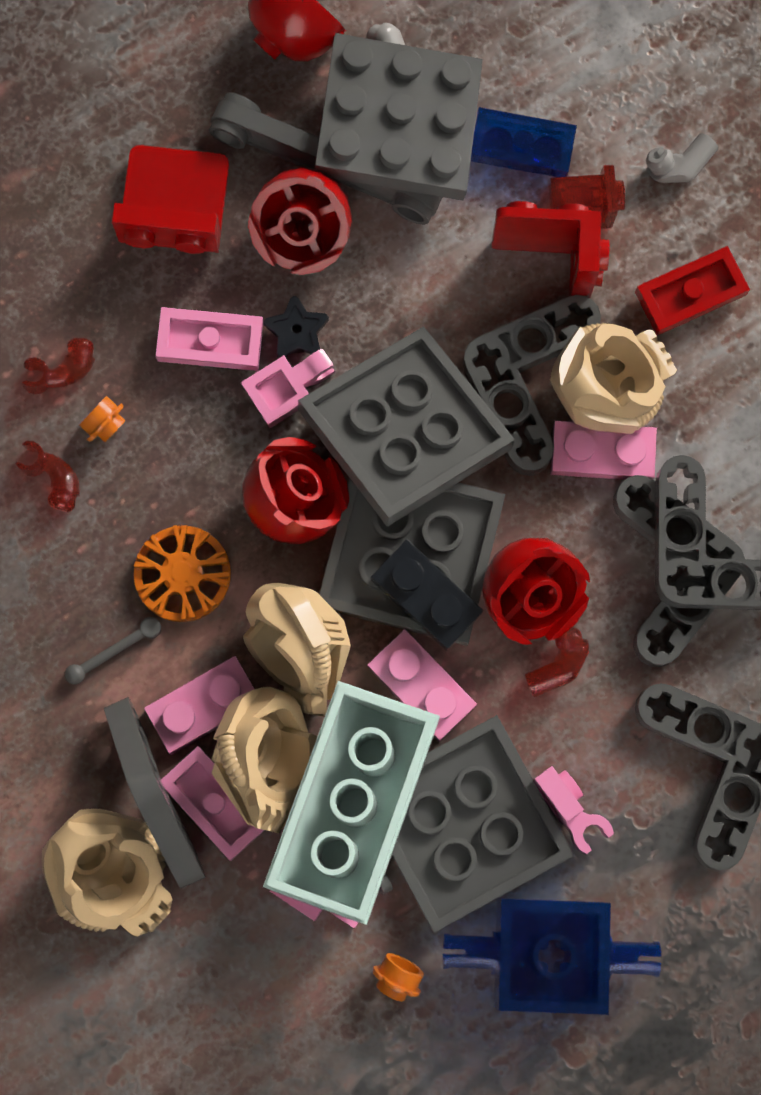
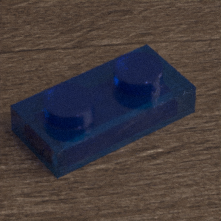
M479 107L474 130L471 162L567 179L577 125Z

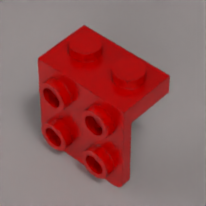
M145 145L134 146L129 153L123 203H114L112 224L118 241L136 248L158 246L176 248L181 252L191 254L203 252L219 253L229 175L228 158L220 153Z
M527 201L510 202L506 207L496 209L492 234L493 249L571 254L569 296L582 295L590 298L594 286H602L603 273L608 270L610 242L609 240L601 239V211H589L587 206L581 204H564L559 206L558 209L537 208L536 204Z

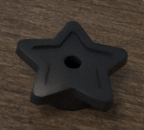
M293 296L290 298L284 314L266 318L263 325L278 337L277 357L280 358L283 355L287 357L292 353L306 352L313 354L320 350L317 334L329 321V317L325 313L307 312L299 298ZM295 325H299L302 330L296 334L292 331V328Z

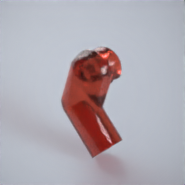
M572 627L561 637L555 639V644L559 651L553 662L525 673L526 682L534 697L569 684L578 677L590 653L588 640L582 639L581 631L578 628Z

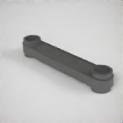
M226 93L223 100L219 101L211 118L212 124L209 128L210 134L215 139L238 149H242L248 144L303 168L314 170L319 141L318 136L262 114L260 108L254 102L242 95ZM333 179L392 204L393 210L399 216L421 225L429 223L443 198Z

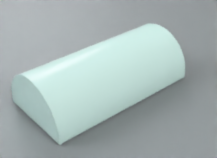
M338 681L263 887L367 925L440 716Z

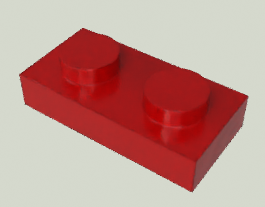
M725 246L637 286L635 294L656 336L746 296L750 288L729 247Z

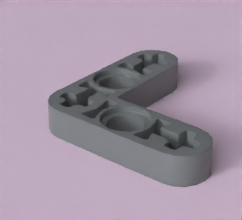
M573 295L477 337L469 343L465 350L463 368L469 383L504 427L509 431L517 429L527 420H530L532 425L526 426L524 434L531 445L540 444L542 446L537 455L538 462L532 463L528 456L520 458L517 455L522 447V440L517 431L512 434V437L515 439L513 448L504 454L512 469L522 475L531 476L539 474L546 469L553 456L554 445L520 373L559 356L573 333L578 329L576 325L562 329L558 336L561 342L557 343L554 329L547 319H553V326L555 328L564 324L568 320L570 310H574L578 316L586 314L589 317L584 326L600 324L601 314L599 307L587 296ZM528 328L539 330L546 340L544 349L536 353L524 351L518 344L517 336L519 333ZM484 350L487 356L495 354L498 356V359L495 360L494 372L499 381L506 375L510 378V380L497 383L489 391H485L483 387L489 386L492 380L485 366L477 368L474 366V363L477 362L478 351ZM503 393L514 394L521 401V413L510 419L501 417L494 410L493 402L495 398Z
M685 455L673 456L661 467L655 481V588L657 595L661 601L676 608L761 610V600L755 599L758 587L755 571H761V560L706 558L705 472L701 464L694 458ZM677 468L683 469L684 477L693 479V483L689 484L684 490L683 505L694 503L695 509L685 506L673 507L671 509L666 508V503L673 505L677 501V486L675 483H669L667 478L673 476ZM673 518H683L689 521L694 529L692 542L687 545H678L670 541L666 533L667 523ZM677 569L683 570L684 579L701 580L705 576L703 569H708L710 574L706 586L709 598L702 597L705 588L702 586L689 587L684 591L683 596L677 595L676 587L667 585V579L672 578L676 574ZM732 570L737 571L743 576L746 582V590L742 597L733 599L722 594L718 585L721 573Z
M635 475L627 478L620 484L613 497V507L623 522L655 545V527L653 529L647 524L654 515L643 507H639L635 512L627 507L630 497L625 493L627 490L633 494L637 493L639 489L644 490L648 494L645 503L655 511V481L646 476ZM678 498L673 505L666 503V506L669 509L679 506L688 507L687 505H683V502L680 501ZM706 520V537L710 539L706 544V551L714 556L723 551L728 554L729 559H745L742 549ZM687 521L692 529V538L690 540V542H692L694 538V529L691 523ZM703 569L705 576L701 580L684 579L682 572L672 586L676 587L677 593L692 586L705 587L702 597L709 598L706 585L710 570ZM732 570L730 573L728 571L721 573L718 585L722 594L726 595L741 575L740 573ZM660 600L634 636L633 648L636 656L642 663L650 667L668 665L681 654L714 609H702L699 615L687 617L682 615L676 607L669 606ZM664 611L673 623L687 628V632L683 635L677 627L665 642L666 646L671 649L669 654L660 651L656 655H652L647 650L651 642L645 636L647 632L655 636L666 626L669 620L659 616Z
M662 683L652 685L641 692L636 700L635 714L640 724L651 732L724 762L694 836L692 847L698 862L707 869L716 871L730 869L741 860L761 811V779L758 782L749 775L733 773L735 764L741 769L747 766L751 752L744 748L745 741L751 742L756 740L758 736H761V723L674 686ZM661 695H664L668 698L666 706L679 713L685 711V703L691 705L693 709L684 720L683 734L675 730V727L681 720L666 715L658 722L653 720V710L646 706L647 700L654 701ZM702 714L713 715L721 723L722 734L715 743H704L695 734V721ZM761 758L755 761L751 773L761 774ZM731 783H742L751 793V804L743 813L731 811L724 802V791ZM717 812L724 819L742 822L743 825L740 831L735 827L728 829L724 843L731 847L730 855H720L714 861L711 859L712 849L706 846L705 843L707 838L718 837L724 825L723 822L713 821Z
M127 697L104 707L130 791L176 882L182 889L206 878L196 850L162 784L145 731L131 700Z

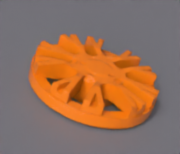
M174 525L150 536V539L146 540L137 554L134 563V583L142 602L157 616L173 622H192L212 613L224 600L231 582L230 562L223 546L210 533L187 525ZM186 535L194 536L191 553L183 552ZM176 536L177 550L172 554L165 552L160 542ZM207 542L216 551V554L207 560L197 559V551ZM151 551L166 559L162 566L147 558ZM222 565V573L204 574L202 567ZM143 569H156L161 573L160 578L156 582L145 585L143 583ZM209 580L220 585L217 594L212 600L200 591L199 587L203 581ZM165 584L168 590L153 602L149 596ZM196 592L202 606L201 609L193 611L187 595ZM174 594L182 596V613L165 610L169 597Z

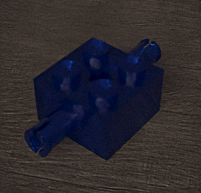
M497 898L496 931H492L491 936L450 935L449 933H444V949L465 950V953H443L442 964L443 969H491V975H495L494 1007L498 1011L609 1015V980L612 974L652 975L653 977H659L661 962L639 961L638 958L640 956L661 957V945L659 941H612L610 935L611 903ZM550 940H554L555 948L564 950V959L555 961L553 970H548L547 963L539 960V951L547 949Z

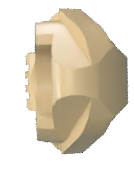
M597 323L580 327L573 333L553 365L550 381L562 405L575 424L595 431L633 434L636 430L648 424L657 414L664 400L663 391L666 386L663 380L674 375L677 369L672 362L670 354L666 352L662 341H657V336L653 330H646L635 336L633 331L628 328L610 323Z
M282 583L265 584L255 591L246 607V616L250 623V628L243 635L245 645L259 665L276 682L284 686V691L293 695L303 713L324 717L327 712V700L332 698L337 682L341 680L351 647L345 622L314 590Z
M263 687L236 697L228 705L213 739L217 740L211 759L214 762L211 774L247 825L279 834L287 822L317 736L308 733L301 707L293 695L276 688Z
M104 809L79 810L63 824L42 849V871L56 912L64 920H69V923L77 927L81 926L82 929L87 928L89 931L94 929L96 932L99 930L105 932L107 929L116 930L121 925L131 935L138 937L147 932H153L171 912L172 896L161 883V880L164 878L162 871L166 867L165 858L143 819Z

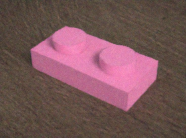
M161 307L156 347L157 362L258 371L263 317Z
M555 421L552 433L554 450L551 458L550 475L626 480L629 477L641 475L653 480L655 478L657 428L641 427L633 434L595 431L574 422Z
M405 629L367 665L368 669L401 703L440 716L434 734L438 742L477 706V703Z
M236 656L146 706L144 709L169 754L172 755L216 730L228 705L236 697L255 689Z
M197 746L161 781L165 790L227 859L232 861L264 830L247 825L211 774L214 762Z

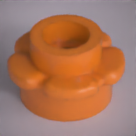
M106 396L79 424L89 435L87 441L92 442L98 436L103 442H106L126 421L118 414L124 408L122 403L117 406Z
M387 953L383 962L379 966H374L373 974L379 980L376 987L384 995L401 1002L405 1001L407 995L410 997H418L421 990L418 987L424 972L413 962L402 956Z

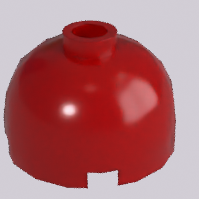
M249 0L248 2L249 19L259 32L253 40L274 60L282 53L294 61H311L321 57L333 47L335 33L344 34L347 31L317 0Z
M298 168L283 171L263 185L252 203L248 229L253 246L267 263L274 267L275 264H278L283 268L292 269L290 272L292 274L305 275L321 272L337 261L349 240L352 214L348 198L336 181L320 171Z
M294 437L274 440L252 461L243 481V504L251 522L264 535L276 542L303 544L314 541L334 527L341 520L342 512L348 507L350 499L347 481L338 464L331 457L324 461L318 454L312 451L316 445L308 440Z
M522 538L507 544L495 554L486 568L482 593L485 607L490 617L506 637L520 644L529 645L532 644L529 639H539L545 636L548 641L561 637L576 625L588 605L589 597L585 594L587 586L586 580L590 582L589 573L579 559L561 544L548 538Z

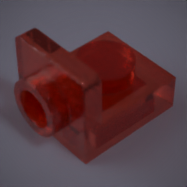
M603 165L600 175L550 178L548 187L551 209H558L559 206L564 204H581L587 206L589 211H601V229L612 228L618 211L625 209L623 180H615L614 165Z

